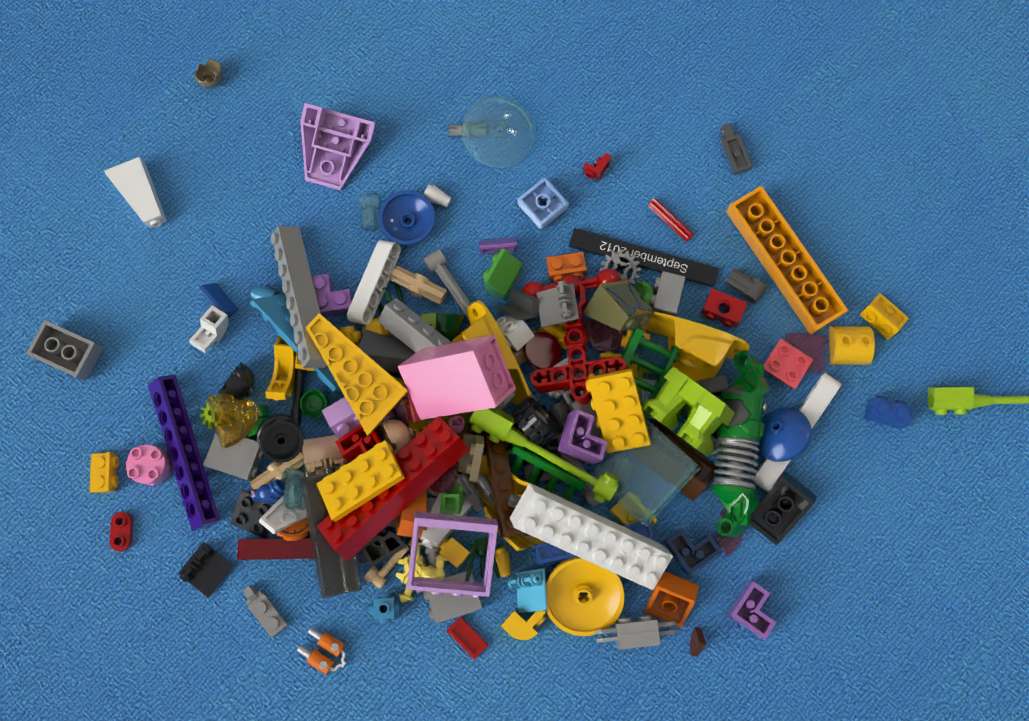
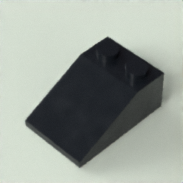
M784 471L773 487L759 501L755 511L750 516V524L777 546L814 505L816 495Z

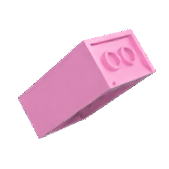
M494 334L419 350L398 366L420 420L495 408L516 390Z

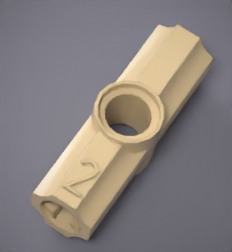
M396 266L391 273L390 281L406 288L414 296L424 297L438 305H441L446 298L448 292L446 289L430 282L428 278L421 274H413L399 266Z
M302 451L296 458L288 462H273L270 464L265 472L250 481L252 488L258 489L261 485L269 484L275 479H279L283 483L290 479L294 472L305 465Z

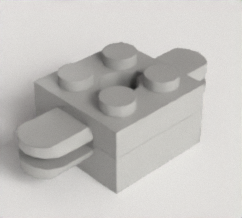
M649 615L637 616L638 620H631L629 617L618 618V622L613 624V628L595 630V634L615 633V636L596 638V642L616 641V647L619 650L661 645L659 636L677 634V629L659 630L658 627L674 626L676 621L657 622V619Z

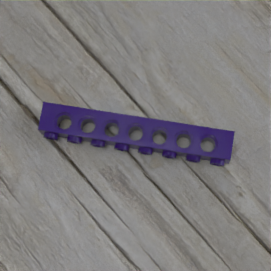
M176 375L157 377L148 387L191 530L195 531L210 527L219 522L220 518Z

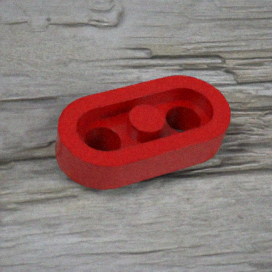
M118 512L111 519L110 546L115 551H126L132 544L133 518L127 512ZM120 518L123 519L122 525L118 523ZM119 538L122 540L120 545L117 544Z

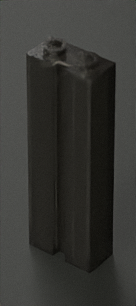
M336 468L324 469V474L316 475V471L304 473V477L299 478L319 594L322 599L362 590L356 554L347 562L334 551L317 527L329 515L317 483L323 480L324 477L336 472Z

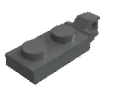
M729 123L722 125L720 129L722 133L720 137L721 144L733 174L737 175L753 168L740 134L733 132Z

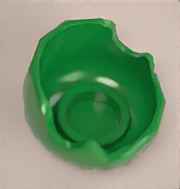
M317 389L305 392L300 399L302 412L305 416L313 419L323 416L322 410L329 406L328 396Z

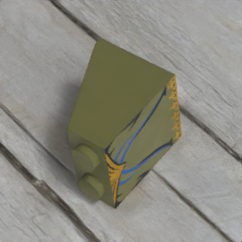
M627 280L600 284L583 313L590 318L622 331L648 325L655 311Z

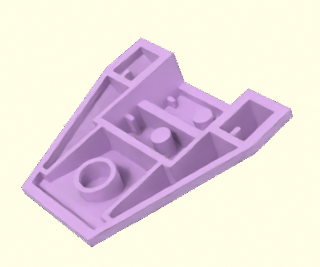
M304 103L300 123L305 181L341 190L371 143L376 122Z

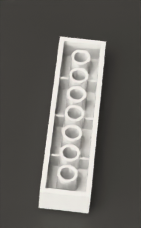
M531 483L528 484L510 516L515 529L651 590H654L673 557L666 546Z

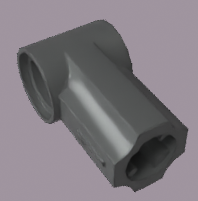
M735 268L725 282L742 293L743 298L751 303H757L766 289V285L756 278L751 279Z

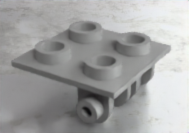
M559 281L556 288L537 292L542 328L579 319L573 283L566 284L565 281Z

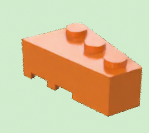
M427 489L396 517L397 535L412 537L415 511L427 512ZM420 526L419 538H421L423 530H427V527Z

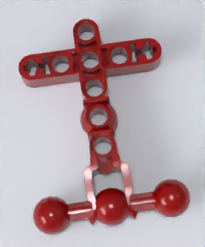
M603 269L597 277L585 278L582 275L578 278L575 275H567L561 279L566 284L573 283L576 297L580 295V302L577 303L579 319L574 324H571V321L565 322L567 332L564 336V343L568 350V365L534 371L530 380L537 391L545 393L571 389V394L575 401L580 405H586L592 399L591 392H588L586 388V380H588L589 374L594 373V376H597L595 372L600 369L603 372L599 375L607 374L609 371L610 373L617 372L618 367H620L619 371L628 369L626 362L620 357L588 361L586 355L588 335L584 329L585 314L583 313L588 305L586 290L598 288L600 284L620 281V275L614 269ZM556 280L555 284L545 286L537 281H531L526 283L522 291L537 297V292L556 288L559 281ZM575 337H580L579 340L572 341ZM576 355H582L581 358L577 360L574 359ZM578 373H584L582 377L576 378ZM564 375L562 380L556 381L559 376ZM580 391H586L583 396H577Z

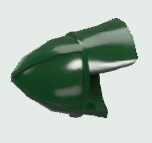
M437 313L436 328L434 329L451 342L459 335L466 315Z

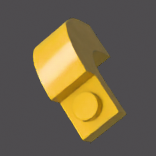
M278 336L274 344V372L266 390V399L277 401L286 400L287 396H291L293 392L296 352L281 336Z

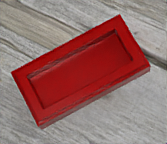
M462 616L446 630L474 660L488 646L487 642Z

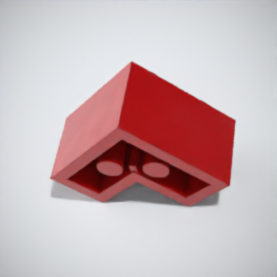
M360 424L335 441L342 456L351 462L360 454L369 451L376 444L384 440L377 428L367 436Z

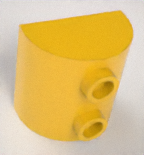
M830 326V365L871 364L875 350L872 328L869 326Z

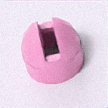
M461 416L451 417L449 419V427L455 433L462 432L465 427L464 418Z

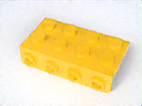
M632 368L594 376V373L589 374L588 380H586V388L592 394L591 407L593 411L596 410L598 416L596 417V425L602 431L600 438L607 441V453L651 445Z
M385 440L376 444L369 451L360 454L350 463L341 466L339 470L324 477L323 480L317 483L331 520L334 522L405 478L393 454L392 446Z

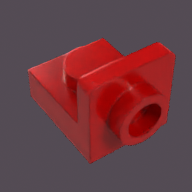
M605 153L602 158L598 157L594 166L586 162L583 172H585L588 178H595L599 181L611 164V156Z

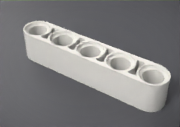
M380 240L376 244L348 309L347 318L350 322L369 325L384 293L382 288H386L401 252V247L396 242Z

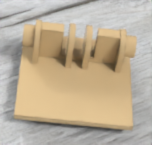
M336 435L304 440L302 453L308 479L331 475L339 470L341 466L347 464V460L342 456L335 443L339 439Z

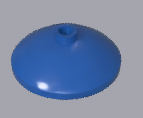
M415 191L394 193L384 201L379 211V225L383 234L390 241L396 242L399 245H414L423 241L431 233L435 224V212L431 202L424 195ZM407 220L412 221L410 224H405Z
M789 407L774 409L763 416L762 422L765 424L764 437L761 438L760 445L756 447L759 448L758 453L767 460L774 462L791 460L800 455L808 446L812 435L811 424L807 417L797 409Z

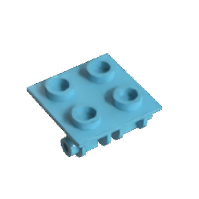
M545 569L518 572L516 576L510 577L507 583L509 587L517 589L518 613L548 610Z

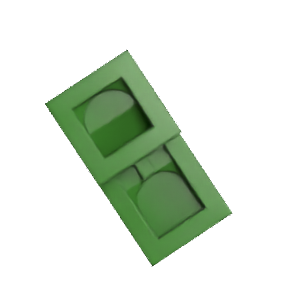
M446 474L445 493H441L440 514L460 515L465 499V492L457 481L460 474Z

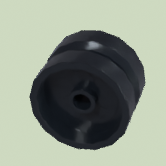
M282 413L272 414L262 420L256 431L259 447L264 456L270 461L278 463L288 462L296 458L302 450L304 444L303 434L296 421L289 415Z

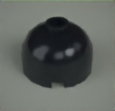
M240 362L218 393L234 401L241 400L245 395L249 397L255 389L252 386L255 381L252 370Z

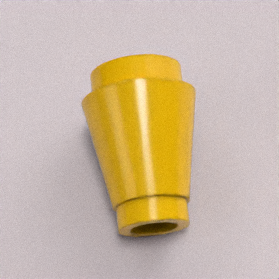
M505 546L495 548V558L500 577L512 574L509 551L506 550Z

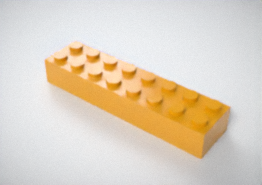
M762 186L729 205L726 213L810 335L849 311Z

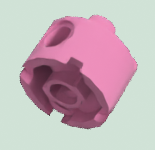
M140 445L130 451L126 461V470L128 477L132 478L135 482L152 486L161 484L162 481L170 476L172 464L165 450L152 445Z

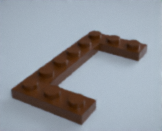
M514 423L513 427L524 434V431L518 427V423ZM483 430L482 436H484V447L501 537L531 536L515 529L510 520V516L515 508L508 505V499L510 495H515L506 449V443L509 442L500 440L499 443H495L488 438L490 434Z

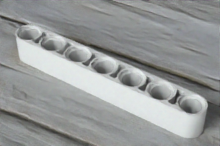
M827 373L820 377L798 409L809 420L811 429L841 386L840 382ZM764 459L757 469V473L753 475L757 479L754 483L768 492L790 460L774 462Z

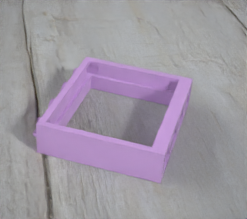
M415 511L407 589L417 590V593L430 591L437 595L452 593L454 596L472 595L475 598L479 596L489 597L498 530L497 519ZM420 526L489 533L483 583L414 577Z

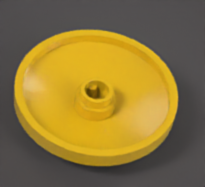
M578 556L558 564L546 580L548 609L546 612L557 627L569 634L577 636L596 635V629L611 627L622 612L624 590L619 575Z

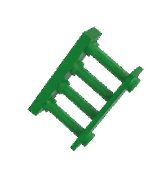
M634 328L620 358L624 359L627 367L629 364L632 365L634 363L659 375L654 385L634 377L637 387L650 392L649 400L656 398L665 380L664 376L669 372L672 363H676L680 355L678 352L679 348L672 346L668 350L645 339V336H643L644 331ZM637 346L646 347L667 357L663 367L661 368L637 357V354L634 353ZM643 410L644 417L646 419L648 418V416H651Z
M518 445L513 447L512 453L517 455L510 470L511 473L522 481L534 485L542 469L552 475L544 490L552 493L558 479L569 484L562 497L567 501H570L576 488L582 491L587 483L526 447ZM524 460L534 465L527 481L517 475Z

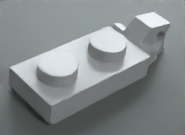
M252 585L243 590L248 598L246 601L248 608L271 638L288 626L286 620L265 593L261 590L256 592Z

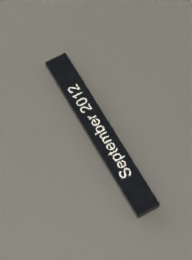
M576 228L573 230L569 243L570 248L603 257L606 255L611 257V251L618 254L619 249L622 250V254L629 251L628 256L635 255L634 262H640L637 265L638 267L660 273L665 271L685 276V280L710 287L715 286L719 268ZM620 258V261L622 262H629L626 259Z

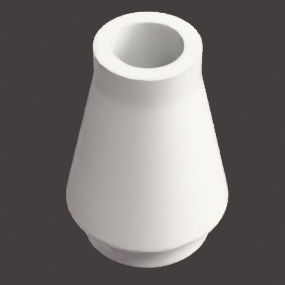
M429 184L423 194L431 203L442 205L446 208L451 200V197L435 185Z

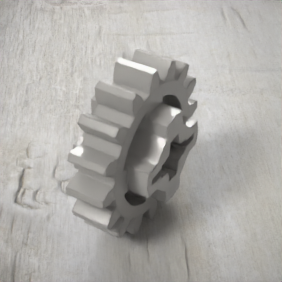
M619 249L618 254L611 251V257L606 255L605 259L607 261H601V265L604 268H601L600 271L608 268L609 264L613 262L614 266L612 269L617 271L618 266L621 269L626 268L623 270V274L619 273L620 281L627 280L631 285H635L634 279H639L640 277L636 273L641 272V268H636L640 262H634L635 255L628 256L629 251L622 254L621 249ZM620 258L626 259L629 262H622L620 261ZM633 269V274L628 280L627 273Z

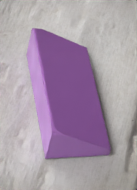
M516 238L479 241L480 254L499 253L501 248L508 252L517 251Z

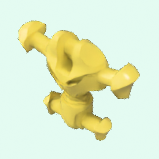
M412 538L408 542V545L410 546L412 544ZM418 541L414 577L444 579L445 573L443 568L447 558L438 555L435 558L437 559L436 566L430 565L427 567L423 556L420 555V546H423L422 542ZM410 555L398 560V564H403L404 569L403 573L396 572V577L406 585L404 593H399V600L402 603L415 599L411 596L413 590L407 589Z

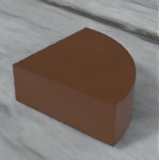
M694 627L690 640L691 656L698 657L706 642L702 629Z

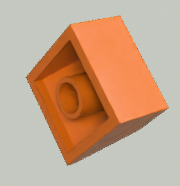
M664 571L650 594L644 613L664 621H676V626L682 628L696 602L699 585Z

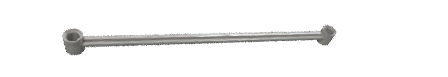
M437 249L424 257L423 261L431 273L436 271L467 317V308L471 303L446 268L445 264L448 263L446 258ZM530 390L531 398L533 397L536 401H538ZM561 434L556 437L558 438L559 443L562 436ZM561 452V456L565 461L586 472L577 458L562 454ZM587 482L584 486L585 492L582 494L591 508H594L600 502L593 498L595 495L592 492L594 486Z

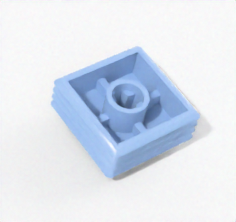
M546 177L517 199V204L539 229H543L568 209L569 205L568 201ZM540 201L543 203L546 201V206H540Z

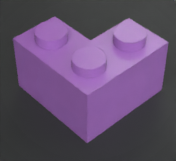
M329 274L311 276L321 315L325 318L347 314L353 300V294L350 289L334 291L333 282Z
M578 409L569 413L557 451L590 464L602 461L607 441L590 435L595 416Z
M748 581L727 615L759 638L765 640L777 623L760 611L770 593L754 581Z

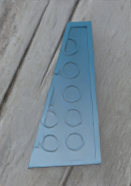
M285 293L253 299L250 305L254 309L257 308L263 314L262 317L274 325L276 332L296 353L299 352L298 346L294 341V329L290 324V312L286 307ZM327 365L325 368H314L321 380L333 392L341 390Z

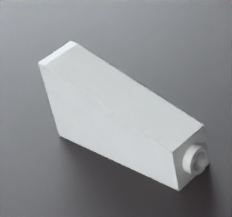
M140 157L104 171L149 228H156L161 226L162 223L167 222L147 166Z
M446 479L430 513L440 514L441 493H445ZM468 498L464 499L459 516H466L473 506ZM427 527L426 531L423 530L420 541H422V545L432 549L433 546L438 548L454 529Z

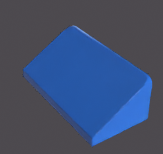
M216 283L200 286L203 293L217 309L227 314L228 318L239 310Z

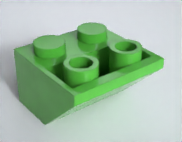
M501 248L499 253L496 252L494 254L491 268H487L484 272L483 284L485 291L505 301L521 273L523 265L507 250Z

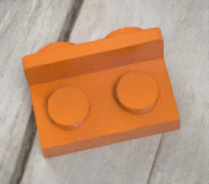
M583 252L546 257L550 281H561L567 275H575L578 278L582 275H587Z

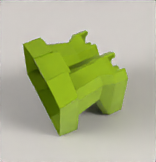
M672 367L664 376L667 381L656 398L646 400L642 405V409L671 431H674L679 424L677 413L687 403L693 409L677 435L709 458L715 450L710 437L711 434L722 423L729 426L735 412L716 396Z

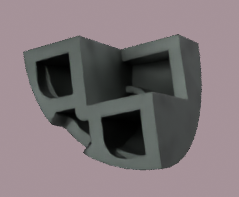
M383 529L361 550L372 567L404 549L406 546L394 533Z

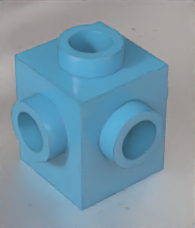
M379 594V598L373 599V603L370 604V613L374 615V620L379 619V623H392V619L397 618V614L400 613L399 601L397 602L396 597L391 598V594ZM382 605L387 606L385 613L381 612Z

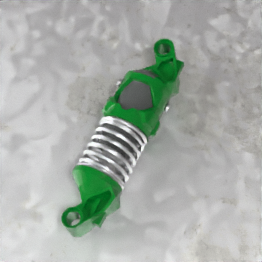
M744 351L736 353L733 359V363L741 376L729 388L721 392L720 398L722 402L735 412V415L729 426L722 423L714 431L717 434V444L720 445V447L716 448V451L721 452V455H716L715 458L728 462H716L714 464L718 467L728 468L727 470L715 469L713 471L715 474L727 475V478L714 477V482L712 483L711 491L721 500L727 510V514L719 520L717 530L720 535L732 538L739 537L745 527L750 526V516L759 504L756 498V486L752 484L757 479L752 475L757 473L754 468L758 464L754 460L759 458L755 454L759 451V448L756 446L760 445L761 438L764 437L765 424L762 422L763 411H766L764 398L769 391L764 378V365H760L757 357Z

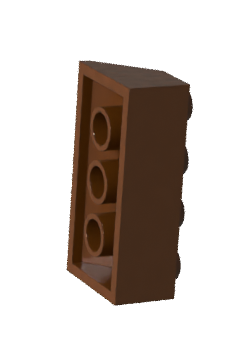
M656 420L648 429L651 445L633 448L631 452L651 467L653 471L666 479L668 483L680 490L683 495L694 501L706 488L715 474L713 471L718 469V467Z

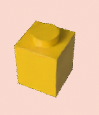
M452 537L450 540L446 538L439 546L441 548L439 553L446 557L456 568H459L471 554L470 551Z

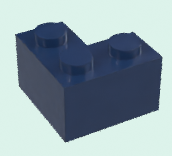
M683 529L663 541L686 575H690L722 552L711 535L705 536L693 545Z

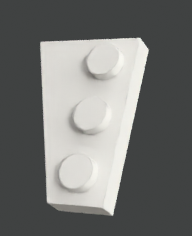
M298 480L260 518L259 523L273 534H276L326 509V505L321 497Z

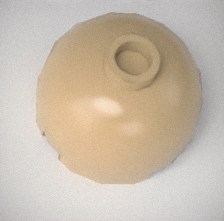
M386 420L378 425L379 433L383 432V440L392 446L394 456L414 438L411 427L407 428L406 424L400 420Z

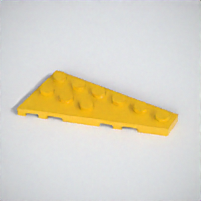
M318 313L305 328L366 435L369 436L407 394L408 390Z

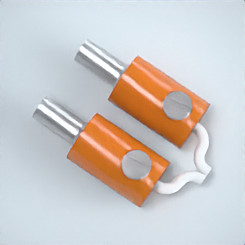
M311 628L308 634L319 640L317 645L337 658L342 653V664L332 668L335 662L316 649L311 652L300 645L297 651L308 658L306 661L308 664L325 675L330 670L335 671L339 667L343 668L346 664L344 661L345 652L343 651L346 644L328 632L322 634Z

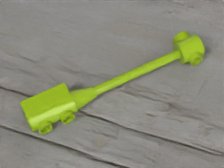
M928 387V406L931 411H935V415H947V410H954V414H967V410L991 404H1029V396L974 394V387Z
M496 407L473 412L469 420L473 431L482 433L484 430L490 434L488 438L495 443H499L501 440L526 447L593 485L592 492L595 493L593 498L596 501L604 503L605 500L610 502L619 486V478L614 474L605 472L604 475L601 474L599 479L547 451L528 440L524 434L513 427L515 423L514 417Z

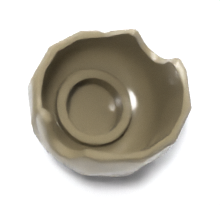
M208 59L205 65L199 64L194 73L196 82L205 88L217 86L223 78L220 63L212 59Z

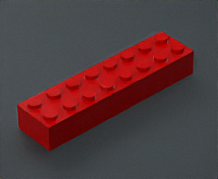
M438 416L395 455L405 477L403 480L336 522L331 520L330 515H328L317 525L318 529L334 551L348 562L470 449Z

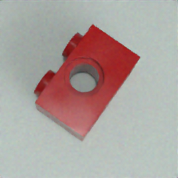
M712 288L706 298L701 314H704V317L714 321L716 319L722 322V325L726 327L736 328L740 323L747 302ZM719 306H724L727 309V313H721Z

